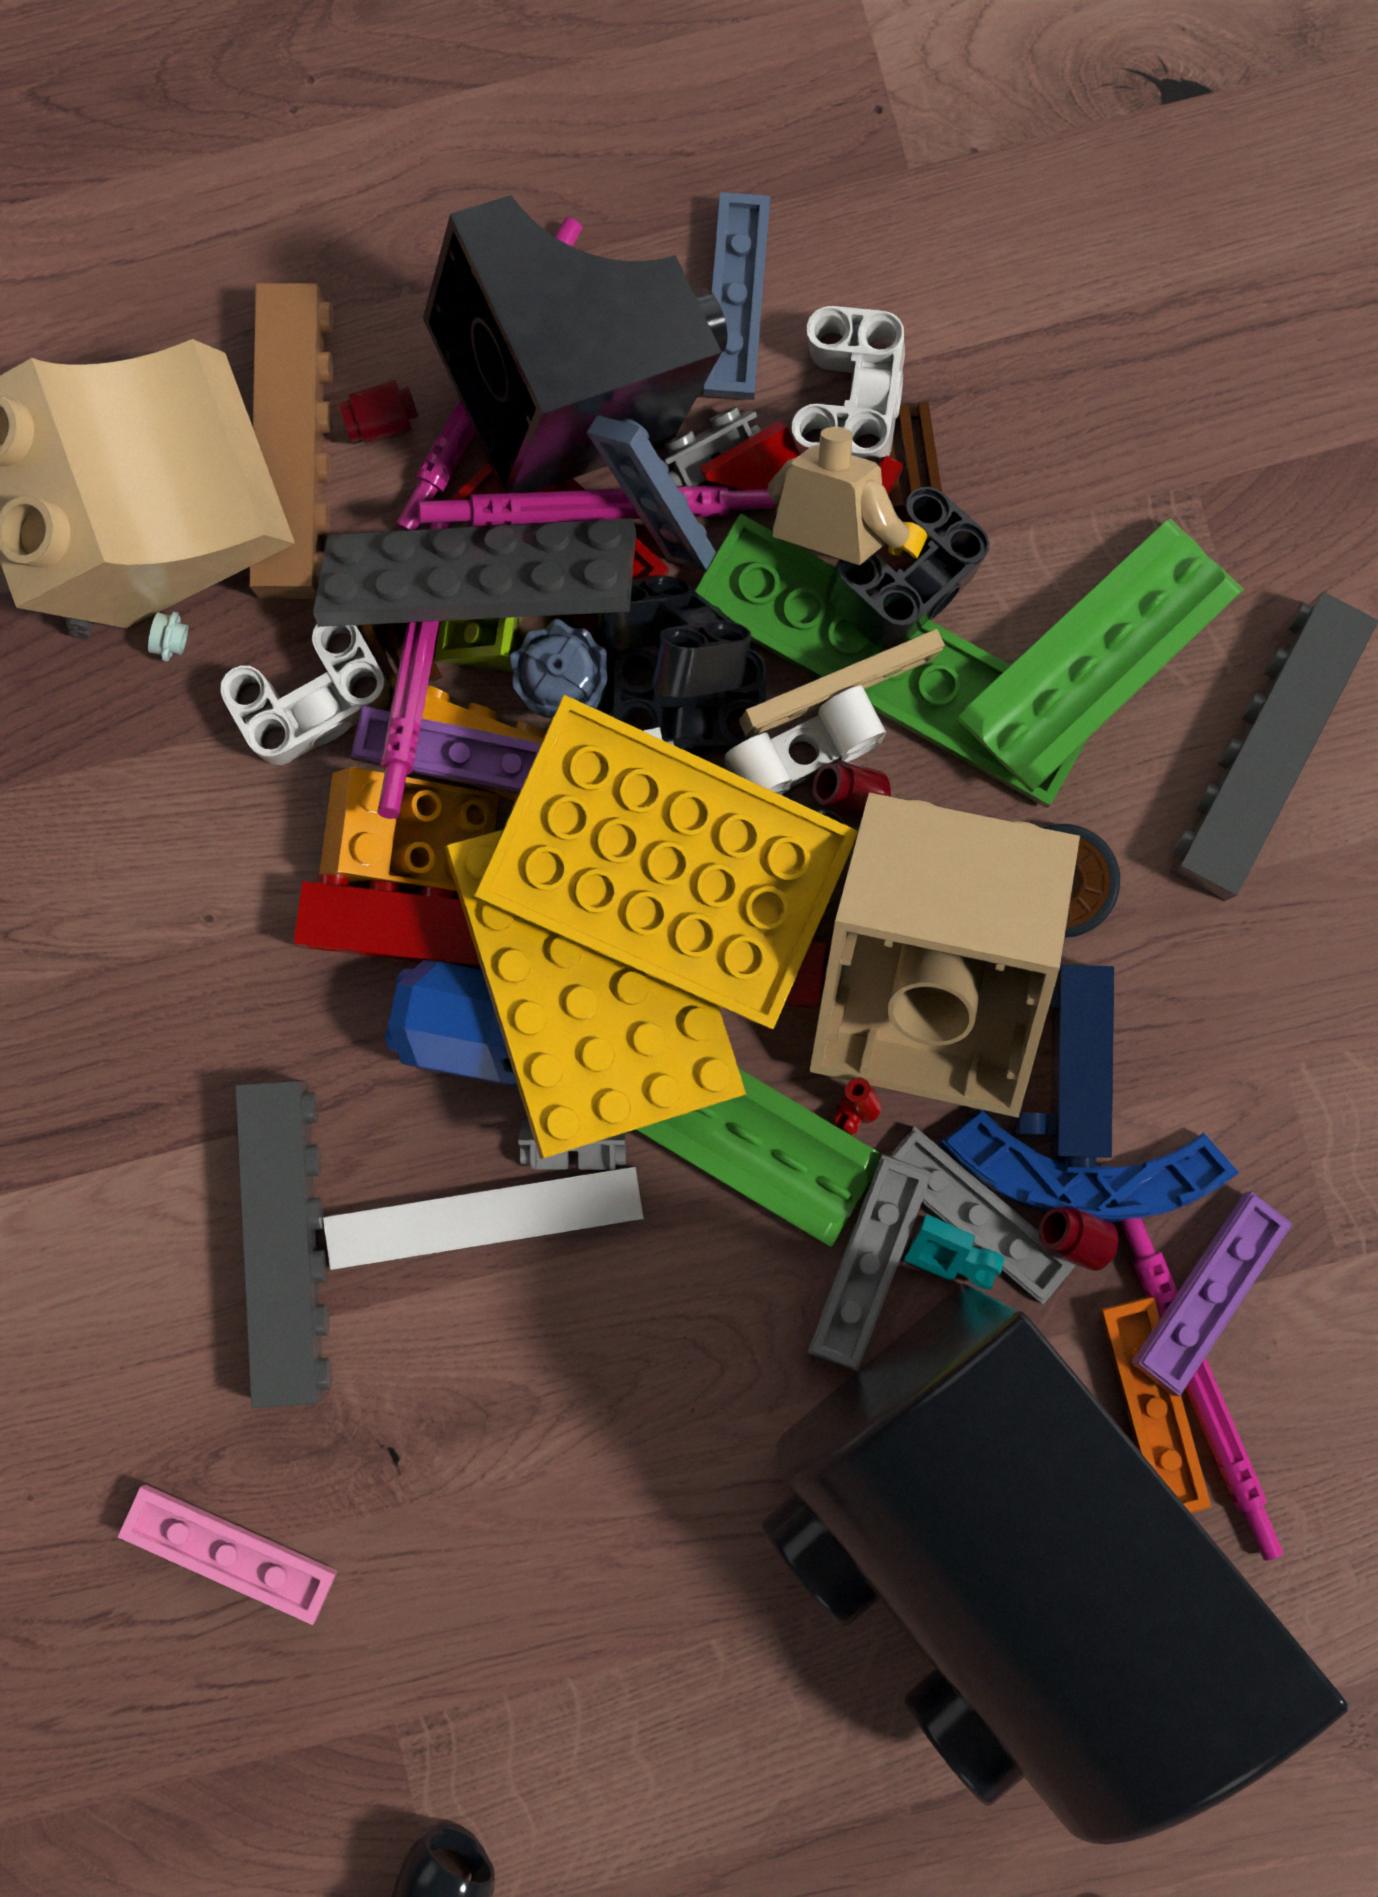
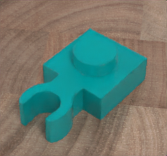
M926 1214L908 1246L904 1261L951 1282L959 1273L966 1276L977 1287L991 1290L995 1275L1000 1276L1005 1258L993 1250L973 1247L975 1235Z

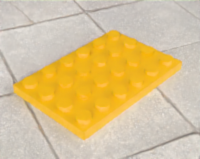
M563 695L473 897L768 1029H774L859 831L571 697Z
M502 830L449 844L445 847L447 860L540 1159L746 1095L719 1006L473 897Z

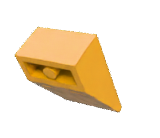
M349 767L332 773L319 874L346 877L351 881L370 883L371 880L400 884L403 888L420 890L421 887L444 888L458 894L444 849L449 844L495 832L499 794L406 777L399 817L387 819L377 813L384 779L383 772Z

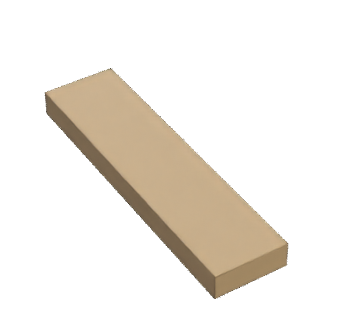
M935 629L746 709L739 719V723L746 737H754L819 709L826 701L850 688L862 685L866 689L928 663L943 650L945 644L938 629Z

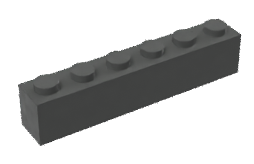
M1325 592L1318 595L1310 604L1301 602L1287 627L1288 630L1294 633L1286 649L1280 646L1276 649L1265 668L1264 674L1269 676L1270 680L1262 694L1255 692L1241 715L1240 719L1247 722L1239 740L1231 737L1218 759L1217 764L1224 768L1215 785L1210 782L1206 784L1195 803L1194 810L1200 813L1192 830L1184 828L1172 847L1170 855L1177 859L1170 873L1224 901L1238 895L1375 630L1378 619Z
M302 1081L235 1085L251 1408L317 1404L325 1398V1390H330L332 1387L330 1357L323 1358L322 1336H328L329 1310L327 1304H320L319 1283L326 1282L327 1263L324 1250L317 1251L316 1229H323L324 1208L322 1198H314L313 1176H320L321 1154L319 1145L311 1144L310 1125L318 1122L316 1092H309L308 1083Z

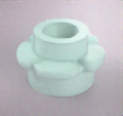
M174 611L171 615L157 612L151 626L148 652L161 655L162 661L165 662L170 660L173 653L182 655L186 645L188 625L181 623L178 612Z

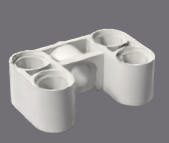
M839 306L822 307L810 316L807 323L810 356L813 362L822 369L852 373L850 400H845L844 406L809 404L801 408L795 414L792 421L794 444L800 456L810 447L820 445V442L812 443L804 439V436L813 429L823 430L828 427H842L850 430L853 434L851 455L876 462L878 465L882 457L890 455L895 420L899 415L905 359L904 326L897 316L887 311ZM827 333H837L843 337L835 344L827 345L819 341ZM877 338H888L894 342L886 349L878 350L870 346V343ZM864 434H872L880 439L876 445L870 448L859 447L854 443L858 437Z
M316 624L312 634V642L328 672L282 698L279 697L275 688L263 674L251 666L241 665L232 668L225 674L221 682L220 691L223 701L248 745L264 761L272 765L290 763L317 746L337 739L351 727L357 725L362 706L383 710L387 706L391 698V689L377 660L356 625L318 627V624ZM347 633L352 636L351 644L344 652L339 654L328 652V643L334 635ZM373 677L377 680V687L369 697L356 698L353 696V686L360 678ZM250 683H258L260 685L258 698L248 705L239 704L238 694L241 688ZM283 727L286 732L283 743L278 748L272 750L264 749L263 737L265 733L271 728Z
M859 685L826 701L821 705L816 717L772 739L768 733H762L738 744L725 754L724 764L728 771L783 795L789 789L815 777L817 771L824 764L839 760L849 762L873 750L882 743L886 731L862 685ZM797 742H807L816 749L817 759L811 764H798L790 757L789 748Z

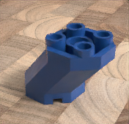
M423 960L414 969L406 968L398 975L389 1023L385 1033V1041L389 1050L398 1052L402 1064L428 1072L448 1074L518 1088L482 970L444 962Z

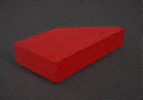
M780 420L700 466L699 469L708 481L744 490L768 489V484L787 460L797 458L799 454L788 427Z

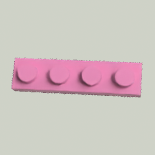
M146 1484L139 1488L118 1535L120 1539L311 1625L316 1622L338 1573L337 1570Z

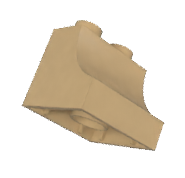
M191 339L152 354L101 364H56L31 358L0 375V563L16 608L128 628L295 544L226 353Z
M869 793L835 920L810 1072L849 1081L861 1077L866 1079L872 1086L1019 1118L1060 969L1080 836L1040 828L1028 822H1010L937 807L921 800H903Z

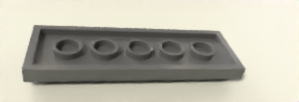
M629 518L328 535L313 614L318 627L630 612L636 542L634 520Z

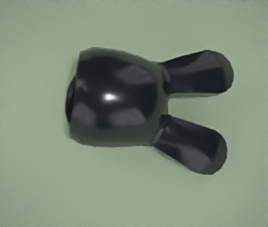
M455 1824L437 1825L418 1839L408 1852L399 1871L391 1897H491L494 1893L495 1884L494 1867L483 1846L469 1830ZM445 1848L457 1852L466 1861L471 1871V1880L463 1879L445 1868L433 1855L432 1850Z

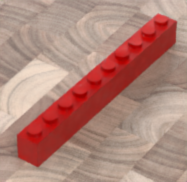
M318 874L317 883L302 881L294 944L301 948L422 962L423 960L437 961L481 969L461 902L458 899H452V890L437 887H421V895L400 893V884L376 880L370 881L369 889L348 887L349 878L327 874ZM815 934L784 1006L817 1009L819 1007L826 943L815 942Z

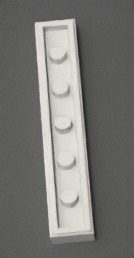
M636 1167L323 1217L330 1270L641 1220L644 1219Z

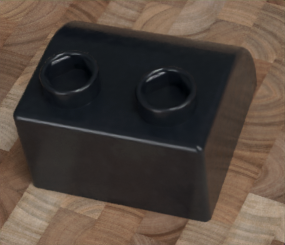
M962 1284L778 1439L776 1445L784 1480L794 1494L762 1522V1528L767 1538L802 1586L839 1626L850 1625L879 1599L936 1668L906 1693L905 1704L920 1729L944 1761L970 1792L986 1806L994 1804L1025 1778L1063 1826L1076 1838L1093 1844L1105 1845L1141 1839L1175 1827L1234 1796L1284 1763L1349 1711V1704L1030 1318L1022 1311L967 1284Z

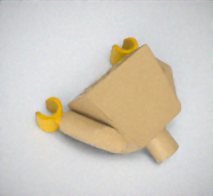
M828 427L823 429L820 433V445L812 446L797 458L787 460L768 484V493L777 505L773 537L861 565L885 543L889 546L888 553L891 555L899 556L905 550L912 558L918 559L928 537L926 531L919 525L911 522H902L897 517L885 487L882 485L881 468L876 462L851 455L853 434L846 428Z

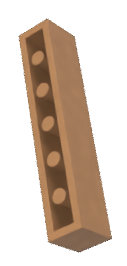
M256 283L253 430L295 542L294 545L250 566V587L259 599H316L324 552H322V533H329L330 506L328 501L322 500L323 483H330L331 457L329 451H323L324 433H331L332 408L330 401H324L325 383H332L333 380L331 352H325V334L333 333L334 313L332 303L325 302L317 283Z

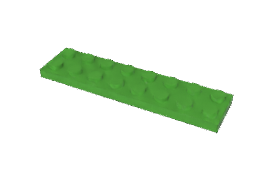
M742 514L737 518L695 590L712 605L719 607L724 614L736 623L748 628L751 632V642L817 679L888 650L880 648L869 641L828 601L827 585L835 566L796 544L773 537L771 530ZM848 578L854 584L862 585L858 580ZM886 612L892 619L900 620L895 614ZM928 620L907 641L938 629L945 644L943 650L928 663L864 689L875 712L1043 807L1048 808L1086 742L1031 793L957 720L965 708L1011 665Z

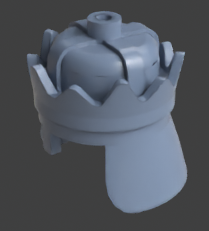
M556 619L543 630L530 631L526 635L521 648L511 654L513 687L527 707L541 717L552 719L563 695L607 715L611 712L614 705V668L607 657L606 650L594 641L586 629L571 628L561 620Z

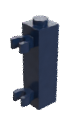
M1060 965L1049 1009H1052L1051 1113L1020 1112L1019 1118L1015 1117V1134L1050 1135V1156H1065L1064 1167L1097 1168V1157L1112 1158L1114 966Z

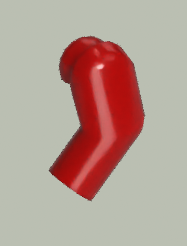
M861 1077L854 1078L848 1082L845 1088L846 1097L841 1099L836 1105L839 1110L832 1117L833 1125L849 1135L856 1134L861 1123L868 1124L876 1120L882 1108L881 1101L870 1083Z

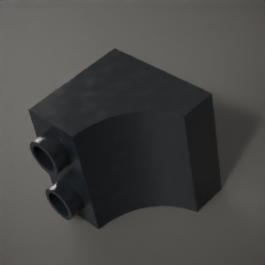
M511 195L450 214L423 315L424 323L503 493L535 492L606 467V462L587 434L588 429L598 415L618 421L624 418L633 420L648 432V440L654 449L665 446L664 444L678 433L696 398L699 397L701 389L717 360L725 350L728 340L725 317L716 297L706 288L692 290L676 255L656 260L623 261L589 254L560 241L545 231L530 218Z

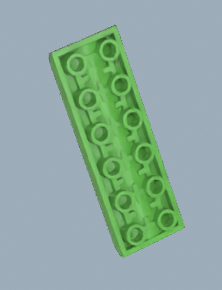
M1170 518L975 698L958 716L957 720L1032 793L1244 591V588L1219 564L1210 559L1197 543Z
M740 1068L738 1069L746 1095L636 1129L830 1247L834 1244L870 1183L881 1153Z

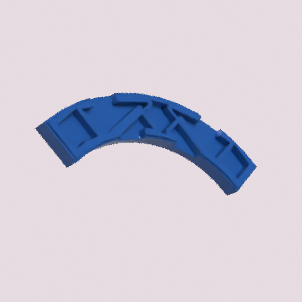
M979 1110L940 1143L943 1149L971 1175L1004 1197L1044 1213L1055 1207L1073 1206L1110 1222L1148 1218L1187 1206L1214 1192L1239 1173L1204 1132L1187 1145L1170 1154L1142 1164L1115 1168L1109 1166H1097V1168L1064 1167V1162L1041 1155L1035 1149L1012 1137L983 1110Z

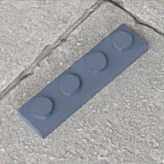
M720 192L712 293L723 311L728 340L725 350L721 353L704 384V396L754 400L771 196Z
M598 415L588 429L587 434L666 559L707 571L717 553L706 537L707 532L705 528L697 522L688 507V499L678 490L670 477L668 466L658 457L649 442L648 432L633 420L624 418L618 421Z

